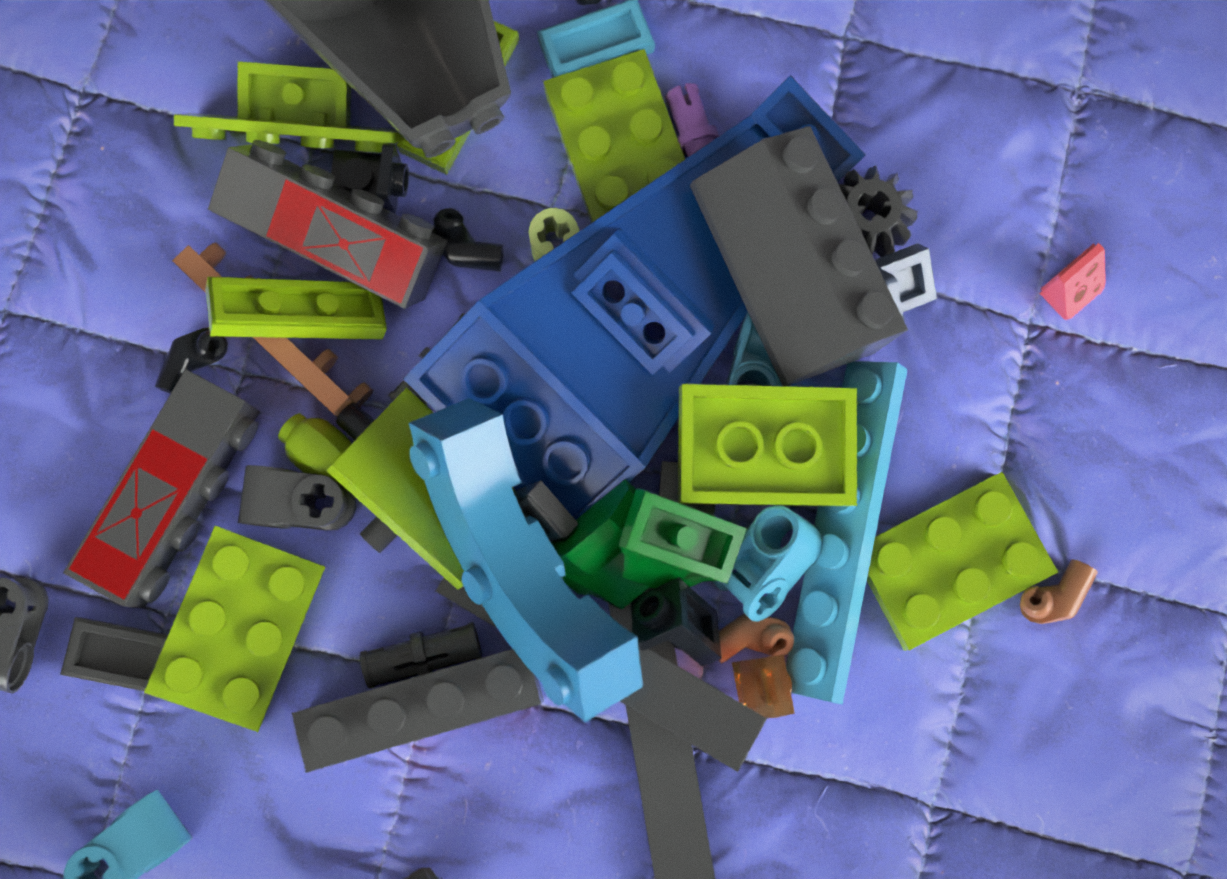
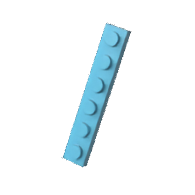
M853 361L846 366L842 388H857V506H818L814 526L821 534L822 549L816 562L804 574L793 629L794 646L788 653L781 691L843 705L908 370L898 362Z

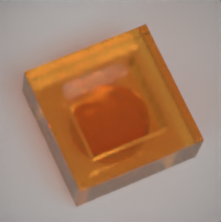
M784 654L732 662L740 703L766 718H777L795 714L791 695L792 682L786 670Z

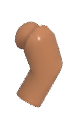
M1071 559L1059 584L1045 587L1034 586L1024 591L1020 600L1022 614L1029 621L1041 625L1073 618L1078 613L1098 571L1086 563Z
M743 613L719 630L722 659L718 661L723 664L744 648L774 657H783L794 646L793 633L790 626L781 619L769 616L757 622L750 620Z

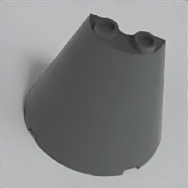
M264 0L268 8L412 146L422 148L427 158L446 152L455 144V138L473 129L476 134H481L494 128L504 119L500 108L508 100L511 90L489 0Z

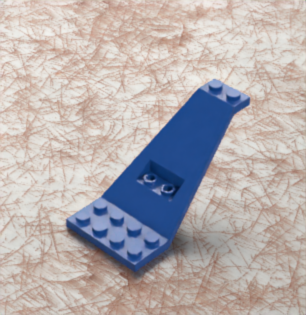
M789 75L751 115L479 299L403 380L435 411L470 398L502 414L512 458L521 481L520 484L513 486V488L517 490L541 480L576 520L624 479L631 482L647 467L679 418V386L682 384L702 383L747 314V308L692 192L690 184L693 180L763 139L808 126L811 127L837 183L866 154L808 92ZM616 280L623 285L625 289L623 298L614 299L608 295L606 291L608 281ZM649 322L660 323L665 329V337L662 339L651 338L646 332V324Z

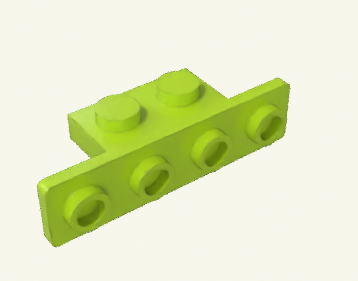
M237 61L238 117L199 113L174 114V126L192 127V137L199 139L224 140L226 139V130L246 132V142L251 143L253 140H261L271 144H280L281 134L301 136L300 146L334 148V139L355 140L356 151L382 153L383 144L400 142L402 137L396 129L351 126V86L331 68Z

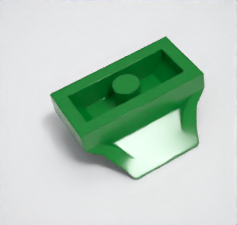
M626 479L576 519L579 524L566 538L550 542L564 563L565 576L562 579L566 585L578 595H593L618 609L625 608L649 588L648 586L622 578L624 553L620 549L619 543L636 491Z
M636 488L619 543V547L624 553L622 578L654 589L676 578L683 580L689 587L703 581H720L728 584L747 528Z

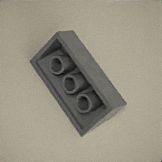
M810 126L763 139L693 180L690 184L782 386L787 387L872 355L908 330Z

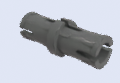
M470 622L465 626L424 636L423 632L419 631L410 634V640L370 651H361L360 665L367 687L373 688L375 685L416 674L421 676L431 673L435 669L472 659L482 658V651L475 624Z

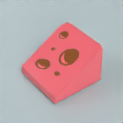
M1093 243L1041 288L1042 291L1039 294L1063 319H1071L1105 288V249L1099 243L1096 245Z

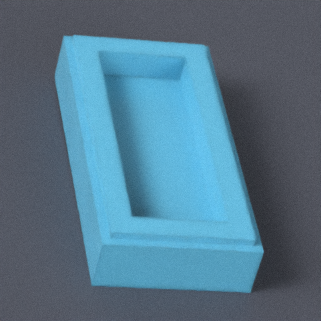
M627 0L537 31V40L552 78L645 49L647 55L654 53L655 42L638 0Z

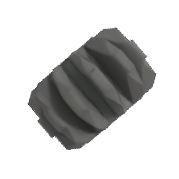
M876 165L868 169L864 178L854 169L847 172L843 179L844 185L839 183L838 185L871 254L873 255L875 251L880 257H883L895 251L894 245L904 246L911 237L907 227L912 226L916 221L918 211L906 206L913 198V190L897 191L894 188L899 180L898 173L891 174L886 181L880 180ZM866 209L871 210L876 215L871 221L861 215Z

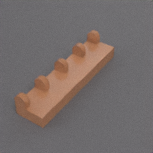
M213 243L202 253L198 254L188 245L172 261L206 293L207 277H222L213 268L222 261L226 251L218 243ZM253 337L336 417L351 403H356L361 407L373 393V389L363 382L347 395L325 374L338 359V356L330 349L323 351L312 362L288 338Z

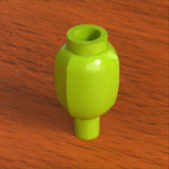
M301 413L293 415L284 423L278 434V439L285 444V452L289 461L303 473L324 475L341 485L327 472V469L352 444L351 441L327 420L322 418L307 419Z

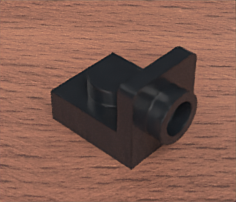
M383 144L381 154L334 149L331 174L335 176L334 184L350 192L353 189H360L372 193L384 201V209L396 214L398 197H406L409 184L408 164L401 162L396 146L393 144Z
M676 578L641 594L631 602L632 634L637 636L638 648L641 651L670 640L676 649L684 651L702 667L722 659L717 611L680 578Z

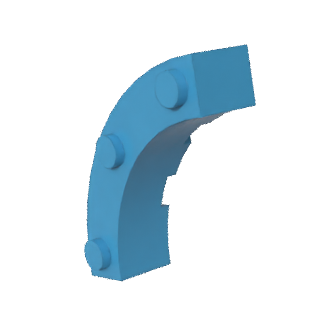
M468 398L410 422L409 425L414 446L410 448V459L416 473L425 482L444 534L464 570L462 574L464 589L474 603L483 605L489 617L511 648L541 682L548 698L557 706L565 705L586 722L642 688L637 636L616 622L589 595L581 599L575 596L562 579L565 576L564 563L550 543L539 521L531 516L524 517L512 490V487L520 484L521 481L512 458L503 415Z

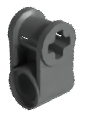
M247 465L245 468L238 523L282 529L299 527L329 531L338 530L346 526L354 516L356 510L355 496L330 477L298 473L293 470L267 466ZM327 495L334 498L332 508H323L322 511L315 509L317 498L323 499Z
M0 577V691L12 694L20 689L28 677L33 663L35 644L45 613L48 610L49 599L45 588L31 578L17 577L11 579ZM6 598L16 602L15 609L10 605H6ZM28 606H33L32 610L27 611Z

